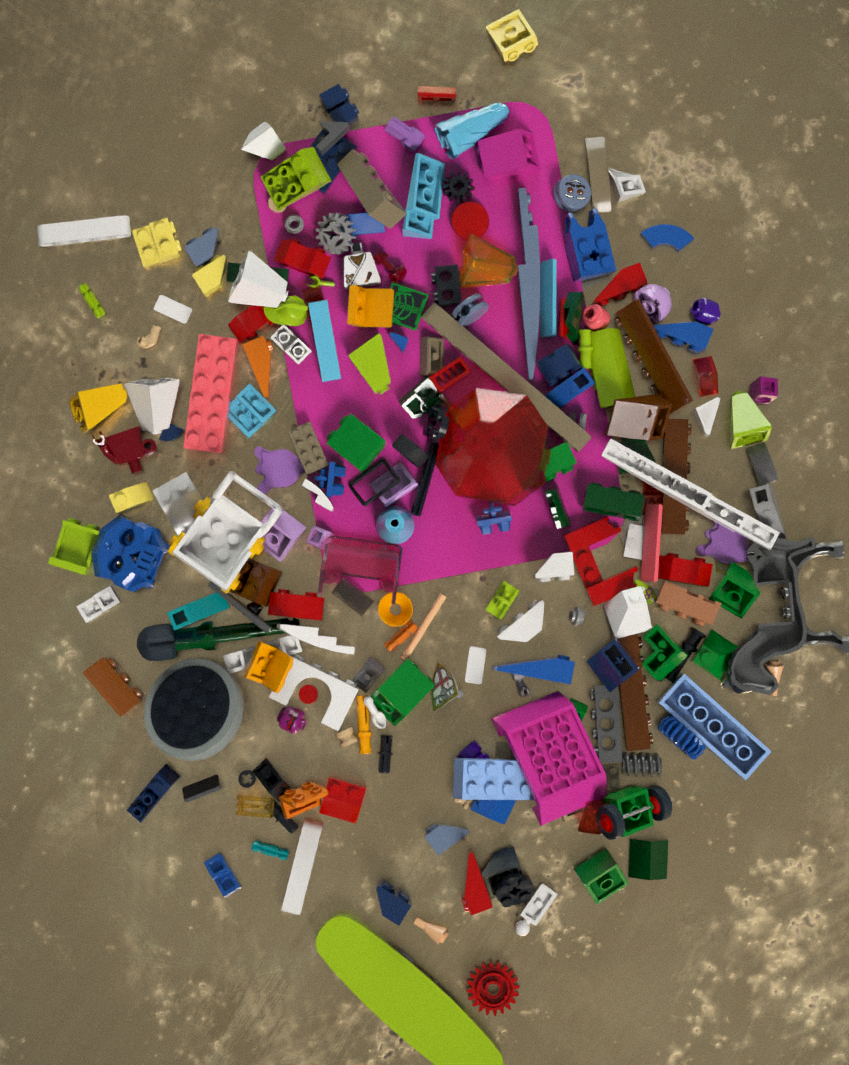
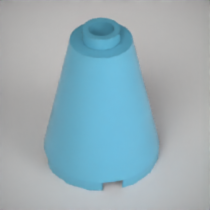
M391 506L379 514L376 521V529L381 539L385 542L401 544L411 537L414 531V519L405 508ZM397 520L399 522L398 526L393 527L391 521Z

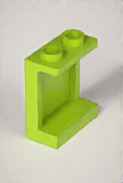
M68 518V521L62 520L61 532L53 556H50L48 564L88 576L93 561L92 550L100 531H97V526L88 523L86 527L79 525L80 521Z

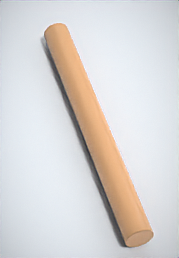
M441 593L439 594L400 659L403 661L409 659L445 601L446 596Z

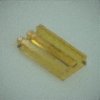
M237 795L238 803H236V807H238V811H236V815L273 818L274 798ZM244 800L269 802V806L244 804ZM243 808L269 810V813L243 811Z

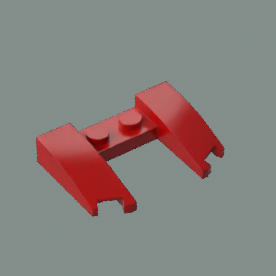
M608 516L563 534L569 551L573 553L574 563L593 606L612 599L623 590L637 587V584H633L634 572H638L637 566L602 579L592 555L590 545L622 531L621 527L617 526L614 528L607 522Z

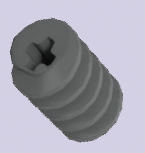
M624 752L621 762L622 775L626 771L627 776H630L631 772L634 771L635 777H637L639 771H641L643 777L646 776L647 772L653 777L654 773L657 772L658 777L661 778L662 759L658 753H655L653 758L650 753H647L644 758L642 752H639L638 757H636L635 752H632L630 757L627 752Z

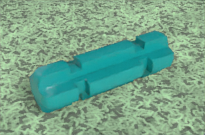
M254 840L251 846L252 851H260L262 854L275 858L277 856L279 857L278 859L286 860L289 854L287 849H279V847L267 843L261 844L257 840Z

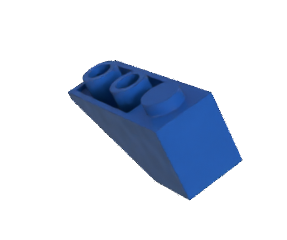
M698 322L653 325L660 338H669L671 343L678 346L686 345L689 347L688 350L694 353H703L714 330Z
M582 368L547 393L545 397L560 409L592 387L595 382L586 369Z

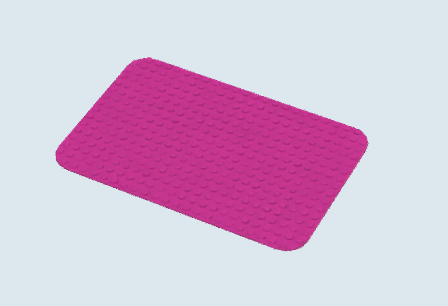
M524 102L501 103L506 104L509 109L508 119L504 120L503 124L490 131L482 139L519 128L533 133L541 171L496 180L486 179L481 172L482 161L477 152L478 141L474 143V146L460 154L459 157L450 159L445 153L449 149L441 147L434 129L435 125L441 121H446L455 116H461L486 106L402 121L410 128L414 127L425 135V138L415 152L409 151L399 140L385 132L387 124L348 131L343 137L357 146V152L366 154L369 158L368 162L377 170L379 177L405 211L416 153L445 163L443 184H447L444 181L445 177L451 179V172L457 176L458 171H461L462 177L465 173H468L467 180L473 179L471 185L475 186V190L470 191L473 194L472 198L466 196L467 202L480 204L485 208L489 216L488 229L479 239L469 241L456 235L451 224L452 214L456 207L464 202L462 198L459 204H456V198L450 202V195L444 196L446 190L442 188L440 218L434 220L432 239L403 236L404 216L391 229L385 226V233L354 235L356 239H351V242L353 244L362 243L363 253L371 252L373 258L380 250L383 253L386 252L388 254L387 259L394 266L403 265L406 268V277L396 284L429 295L422 315L434 303L433 292L437 291L436 284H432L431 273L435 272V267L458 264L462 302L468 297L479 293L483 297L482 302L486 301L489 305V309L481 318L464 328L528 382L517 272L518 265H524L517 192L518 188H526V193H530L531 205H528V212H532L533 223L530 226H538L540 264L542 261L550 259L557 260L556 336L554 338L540 337L539 315L533 380L529 383L545 396L565 380L558 379L559 382L549 387L536 364L539 360L547 355L549 356L554 353L553 351L566 344H569L580 362V352H578L579 339L578 345H573L570 340L559 339L558 334L561 299H566L568 292L583 293L582 282L573 281L565 248V215L568 212L559 208L553 197L554 187L562 177L553 131L544 114L538 108ZM316 137L283 143L287 150L273 161L261 157L254 171V191L268 266L289 269L288 287L286 288L288 296L300 297L308 306L307 318L303 324L299 326L285 325L311 350L299 365L284 352L297 424L300 426L310 421L328 464L329 462H336V465L346 467L345 477H335L334 484L344 485V495L333 496V498L327 497L334 508L333 512L315 503L318 495L310 491L316 526L335 534L329 550L321 549L322 560L328 575L339 586L352 592H369L546 559L554 553L570 552L563 534L607 516L582 511L587 484L600 483L602 487L610 488L611 486L621 488L617 466L601 456L611 436L606 435L608 426L606 408L600 409L597 391H594L592 386L560 408L568 417L570 413H575L578 425L581 413H587L585 431L592 438L580 452L570 448L577 462L573 466L574 469L564 475L561 472L556 474L557 477L547 483L542 480L538 482V487L527 491V488L522 490L521 486L547 452L565 443V441L422 318L420 319L417 331L393 323L391 327H355L347 324L349 290H345L344 256L352 255L350 246H348L349 251L343 252V254H329V252H325L326 255L331 257L324 278L319 279L335 282L334 287L319 285L316 288L308 287L306 284L312 285L314 283L313 278H307L310 275L273 261L281 239L289 240L293 238L300 241V245L305 247L323 249L324 246L318 245L321 240L316 239V236L319 235L316 229L321 227L318 222H324L323 216H329V213H342V216H345L346 214L367 213L343 173L340 172L325 195L317 190L287 206L285 211L281 213L273 212L268 205L270 195L261 176L299 150L310 148ZM457 184L453 188H456V191H460L464 187H461V184ZM290 215H298L304 222L303 230L298 234H291L285 228V220ZM297 222L291 223L292 228H296L298 226ZM375 263L381 284L362 288L390 289L392 281L389 278V274L391 272L382 264L377 265ZM448 273L440 275L442 281H448L451 278ZM448 291L442 294L444 300H450L453 297L452 293ZM585 298L583 299L582 313L586 308ZM327 300L341 374V379L322 382L308 305L310 302ZM457 306L442 307V309L453 317L452 312ZM581 314L580 330H591L583 324ZM390 332L409 339L404 354L390 339ZM380 333L391 384L389 385L390 389L381 395L377 393L375 395L348 355ZM423 337L444 338L443 367L461 356L471 370V373L442 392L453 406L448 408L449 412H446V417H449L448 429L444 438H439L438 440L440 441V449L421 516L412 515L414 531L407 541L401 544H390L381 539L376 529L377 518L386 507L379 497L367 506H363L350 490L349 484L362 475V473L326 444L328 442L326 438L332 430H338L341 426L339 422L345 415L348 417L350 414L354 415L387 443L385 448L364 472L383 459L392 468L401 462L419 486L425 462L420 468L416 467L394 449L392 444L400 434H403L428 454L431 442L427 440V436L423 435V427L427 424L429 417L428 413H425L421 417L413 419L398 401L426 377L420 376V339ZM456 364L455 367L458 369L460 374H462V369L458 364ZM450 368L449 371L451 372L453 377L456 378L457 375L455 374L453 369ZM586 369V371L591 377L590 369ZM444 372L443 376L448 382H450L451 379L448 377L446 372ZM439 376L436 377L440 385L444 386L445 384ZM384 463L353 485L364 502L376 495L370 483L388 471ZM326 467L324 469L326 470V477H328L329 467ZM320 470L307 476V479L318 488L319 481L314 480V476H320ZM325 482V489L319 488L325 495L327 493L328 482ZM418 487L391 506L403 507L411 514ZM556 488L560 489L571 525L560 529L556 528L545 491ZM489 502H493L494 507L502 506V511L510 510L512 516L510 530L502 532L499 530L498 523L491 524L492 533L482 535L480 527H478L476 522V516L483 515V509L490 508ZM608 516L609 519L607 520L614 528L617 526L621 527L624 521L623 518ZM397 520L391 521L393 527L398 526L399 522ZM617 534L590 545V550L608 544Z

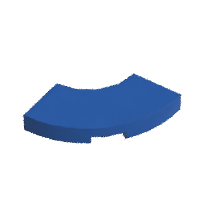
M669 224L655 225L640 233L651 248L658 245H669L680 251L694 240V237L686 230Z

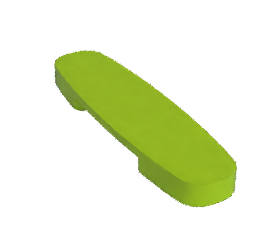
M342 913L333 915L320 928L316 937V948L327 965L374 1014L433 1064L503 1065L501 1050L482 1027L435 982L390 946L389 942L349 914Z

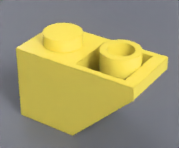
M224 254L222 256L216 255L210 260L211 263L205 267L204 265L197 267L194 270L195 273L192 274L206 297L222 287L228 262Z

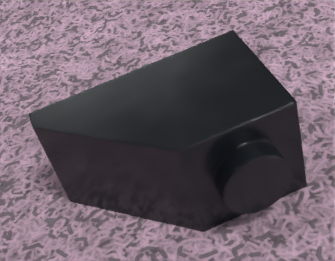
M267 758L253 770V773L268 793L279 802L280 795L285 794V791L289 789H294Z

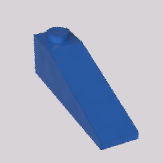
M558 655V658L550 657L495 665L492 670L571 685L575 662L569 661L570 657Z

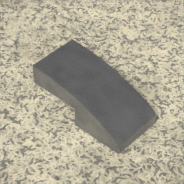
M765 442L746 448L758 485L761 486L778 480Z

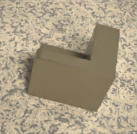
M496 742L495 759H515L508 742Z

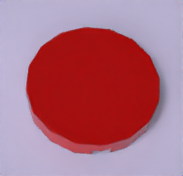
M462 203L456 207L452 214L451 224L454 232L460 238L469 241L479 239L488 229V212L478 203Z

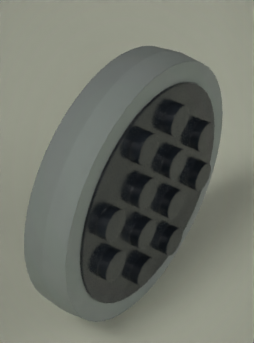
M188 659L178 662L165 670L156 679L148 693L144 708V721L151 740L163 752L172 757L186 761L206 759L225 748L237 733L244 711L243 694L232 674L215 662L206 659Z

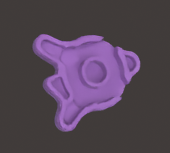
M256 447L254 450V454L259 459L255 472L259 475H264V479L257 489L264 494L275 487L283 488L293 485L300 475L305 472L301 460L289 450L278 449L268 451L262 447Z
M716 522L713 528L705 532L709 543L696 548L698 556H712L723 564L729 565L731 562L749 561L746 555L749 548L747 538L737 532H732Z

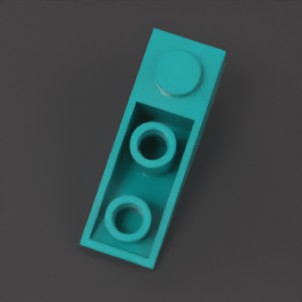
M213 593L169 611L167 615L173 629L178 630L230 607L228 602L218 593Z

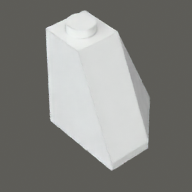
M248 251L240 265V271L231 287L228 302L277 308L281 301L285 302L288 296V291H286L288 282L254 253Z
M143 379L125 383L141 429L150 431V434L162 433L161 430L168 429L178 392L179 379Z

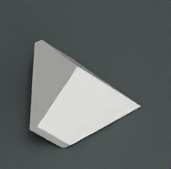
M263 122L249 133L241 150L270 159L271 161L287 150L273 128L266 122Z
M608 168L609 179L618 202L646 193L640 175H632Z
M716 397L691 411L703 436H709L721 398Z

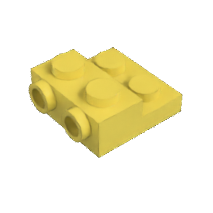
M519 9L485 26L504 62L508 60L515 61L519 54L525 51L527 53L532 52L536 45H538L536 34Z
M168 218L132 230L144 268L180 257L179 251L182 248L179 239L175 240L173 234L176 232L173 221L169 222Z

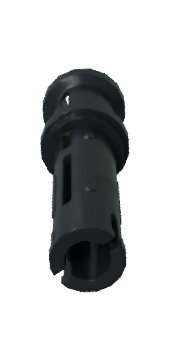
M694 627L690 628L691 632L686 640L681 642L682 649L689 656L665 677L672 683L675 682L692 652L695 653L698 650L697 646L702 638L706 637L705 634Z

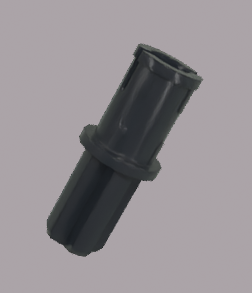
M381 735L380 752H378L380 754L379 773L388 774L390 772L391 755H393L391 753L393 736Z
M274 799L271 800L269 803L275 809L269 804L265 806V809L289 833H294L299 827L292 818L286 819L282 808Z

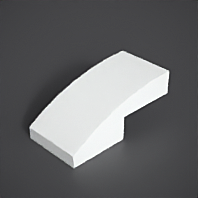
M305 479L302 486L318 495L315 503L333 512L334 508L326 495L316 485Z
M109 586L76 606V609L84 622L88 623L120 602Z

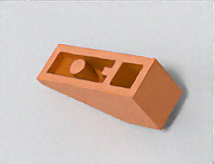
M263 335L242 345L263 396L267 399L269 398L272 354L270 351L273 350L270 339L266 340Z

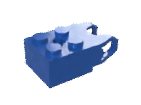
M597 209L589 211L588 227L580 226L572 213L566 214L565 248L573 281L577 282L608 276L615 272L616 266L606 225L599 216Z

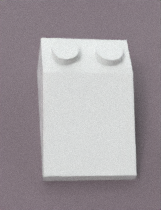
M187 472L153 490L155 497L178 536L181 532L187 533L196 520L192 517L196 512L193 508L199 500L203 502L201 495Z

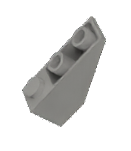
M768 483L751 488L750 493L759 521L780 532L777 538L786 539L787 536L773 484Z

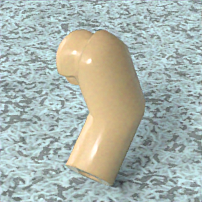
M152 325L150 334L138 337L136 344L142 349L155 345L161 327Z

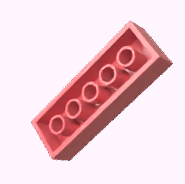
M199 334L183 447L186 450L224 455L239 349L238 339Z

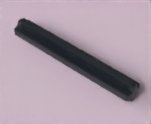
M430 443L427 454L428 458L424 464L411 514L414 516H421L440 449L439 443Z

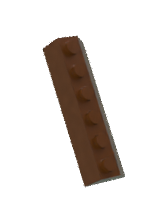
M637 299L617 311L614 321L619 329L622 328L625 333L623 338L626 344L632 346L634 350L632 355L636 362L640 361L643 367L641 372L645 379L649 378L653 394H658L672 403L670 414L689 405L693 399L640 300Z

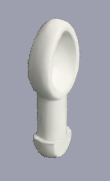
M365 697L364 704L371 713L372 723L377 728H385V715L377 710L372 697Z

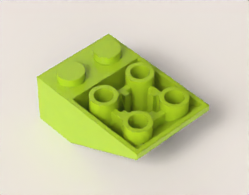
M314 147L299 150L261 176L278 211L331 182Z

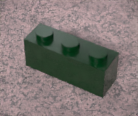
M600 483L587 484L582 511L639 521L645 495L640 494L636 490L622 491L621 488L616 486L607 488L602 487Z

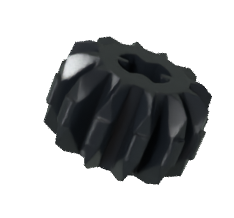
M458 171L457 176L451 172V179L445 177L444 181L447 184L442 185V188L446 190L444 196L450 195V202L456 198V204H459L461 198L466 203V196L472 198L473 194L470 191L475 190V186L471 185L473 179L467 180L468 173H465L462 177L461 171ZM457 184H461V187L464 188H461L460 191H456V188L453 187H456Z

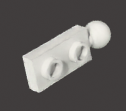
M541 882L532 895L531 900L528 901L521 911L520 915L524 919L515 924V932L520 936L527 935L530 931L529 924L532 923L535 926L538 924L558 893Z

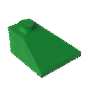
M731 562L713 590L709 600L721 603V607L742 619L761 592L749 571Z
M710 629L690 661L723 682L727 676L728 661L738 646Z

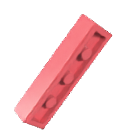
M647 504L645 508L641 567L642 581H658L662 504Z

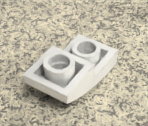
M281 325L270 336L298 365L311 352L285 325Z

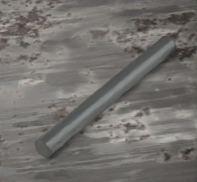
M213 582L208 584L211 589L265 633L271 630L267 623L229 592L227 594L224 593Z

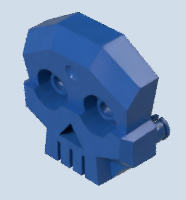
M120 514L102 527L92 550L94 574L96 577L112 580L114 585L132 592L142 587L150 589L154 586L152 583H155L154 578L164 553L168 551L166 547L170 548V545H168L167 541L162 540L159 529L142 522L136 523L127 516Z

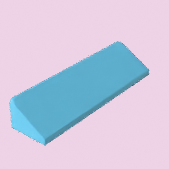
M556 259L542 261L540 264L541 338H554L556 336Z

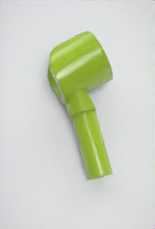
M316 276L307 277L314 280L312 285L306 284L308 287L316 288L319 285L334 287L335 282L323 281Z

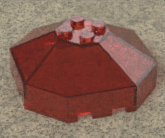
M475 388L449 408V412H446V417H449L448 429L444 438H440L435 465L455 496L514 507L545 484L546 464H549L551 453L550 449L545 447L548 425L527 395Z

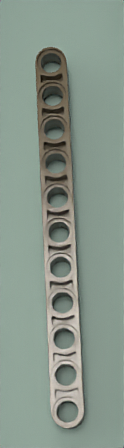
M433 303L421 316L428 325L561 439L568 442L569 446L574 450L580 452L592 438L584 429L467 329L460 326L439 305Z

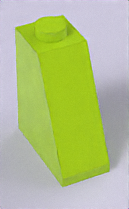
M379 333L348 355L375 395L377 393H380V395L390 389L389 385L391 384L383 340Z

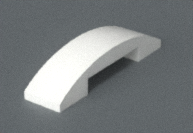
M291 635L267 642V644L279 648L288 655L302 652L299 639ZM256 646L223 655L227 670L230 673L246 669Z

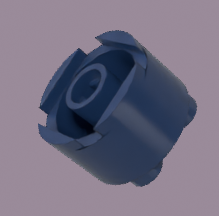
M569 344L553 351L554 353L545 356L536 363L549 387L559 382L558 379L565 380L572 376L571 371L574 373L582 368L581 363Z

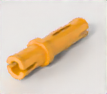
M368 695L356 696L359 754L372 753L369 709L364 704V698L368 697Z

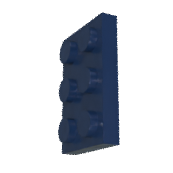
M322 129L310 147L315 148L331 179V182L318 189V191L325 195L341 172L337 164L352 149L356 150L357 146L342 137L322 156L316 148L318 145L317 141L323 135H328Z

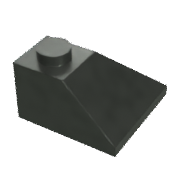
M514 847L496 852L482 873L491 899L496 898L494 887L496 883L499 884L502 881L501 877L511 872H522Z

